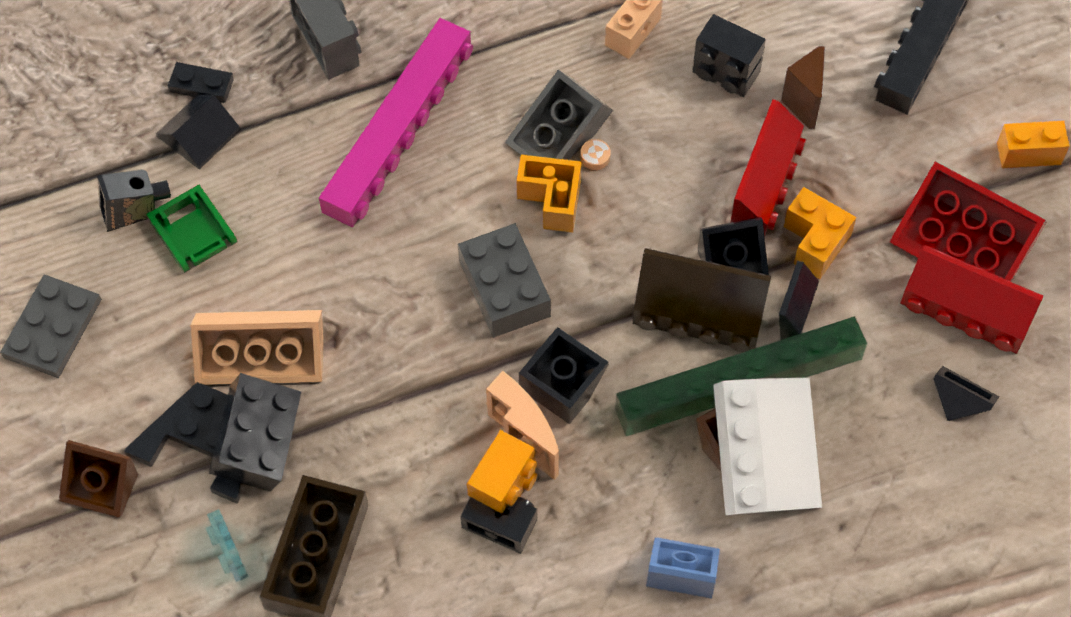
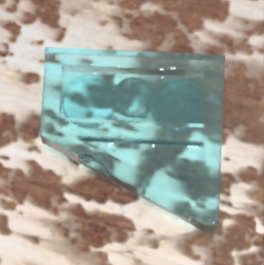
M218 509L207 514L211 526L206 527V531L212 545L220 544L223 554L219 555L218 559L224 573L232 572L236 582L247 578V572L220 510Z

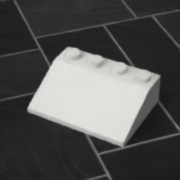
M810 378L745 379L722 381L714 384L725 515L822 508Z

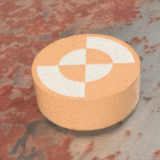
M592 139L583 144L580 158L586 168L601 170L609 164L611 150L606 142Z

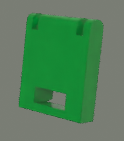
M199 184L146 214L148 221L184 273L190 270L187 261L190 260L194 266H197L227 249L223 240L227 239L231 245L238 242L228 224ZM190 204L196 209L172 224L168 220L170 215Z

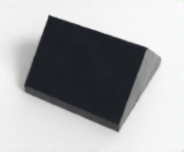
M196 95L156 133V136L200 170L241 129L215 95Z
M761 217L700 228L698 242L700 260L769 275L763 219Z

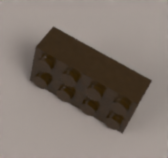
M302 475L259 596L264 610L290 617L332 616L369 506L366 491Z

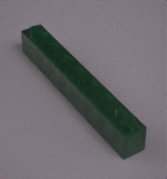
M854 316L616 393L615 410L627 437L715 408L714 384L722 381L745 379L807 378L862 360L867 341Z

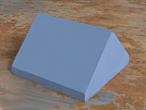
M655 537L646 587L712 598L720 549Z

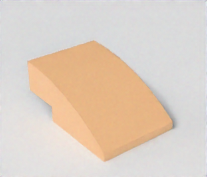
M502 371L486 389L488 416L502 425L504 432L534 447L535 461H537L536 467L555 480L559 476V450L548 421L530 395L514 379Z

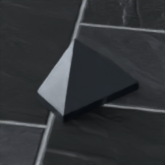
M944 366L940 368L933 379L947 421L990 411L1000 397Z

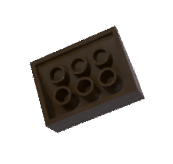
M645 248L632 324L638 325L644 330L652 331L657 329L669 332L675 337L682 338L688 336L700 339V341L706 344L713 345L719 343L730 346L737 351L744 352L749 350L755 352L771 276Z

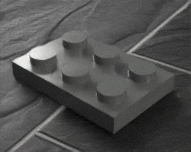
M44 274L0 351L2 357L59 378L102 300L100 295Z

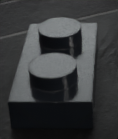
M176 62L167 87L170 93L191 97L196 95H215L219 102L226 103L234 77L232 72Z

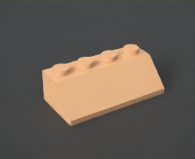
M322 310L195 314L191 323L195 383L199 382L203 385L232 384L240 373L272 383L322 382Z

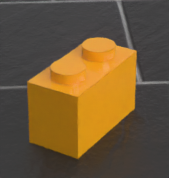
M1064 121L1004 124L997 141L1002 168L1062 165L1070 147Z

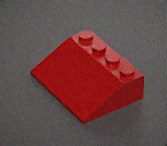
M935 161L889 242L919 258L924 245L1012 282L1047 222L1042 217Z

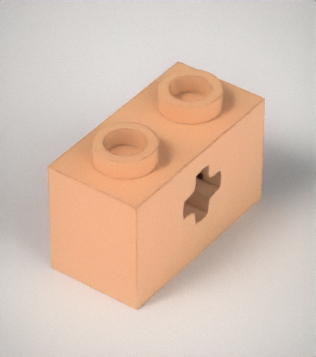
M626 0L606 25L605 46L630 59L661 20L663 0Z

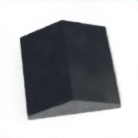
M797 261L779 312L780 342L786 346L802 334L819 284V280L802 261Z

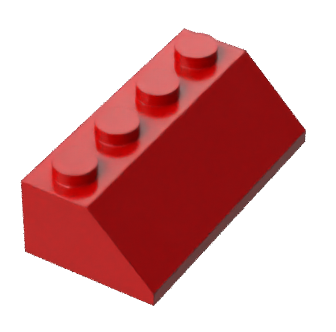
M772 99L735 195L730 221L732 223L761 217L763 219L764 236H766L768 229L773 231L776 226L779 213L775 212L777 204L782 206L788 192V188L784 187L786 180H793L797 168V163L793 161L796 155H802L807 140L802 138L804 125L778 100Z
M924 245L900 304L906 306L914 313H923L930 316L944 326H953L960 329L972 338L988 341L1002 351H1011L1017 354L1044 296Z

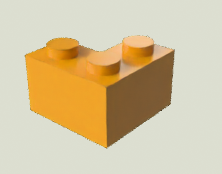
M530 155L520 156L516 180L517 199L544 202L543 229L573 233L581 184V161Z
M803 187L788 207L784 222L785 228L804 238L797 248L794 265H796L797 261L804 262L815 277L821 279L851 237L857 217Z
M500 430L467 482L468 496L502 514L507 505H514L524 490L530 491L538 476L535 473L537 466L535 448Z

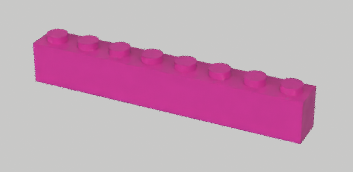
M442 18L438 19L319 196L320 208L323 214L352 228L358 219L362 220L365 217L370 201L374 195L378 196L381 193L385 178L389 172L393 173L396 170L404 149L408 150L411 147L416 131L427 123L430 115L429 111L434 104L438 105L442 100L445 87L457 77L462 61L469 59L473 51L471 32Z

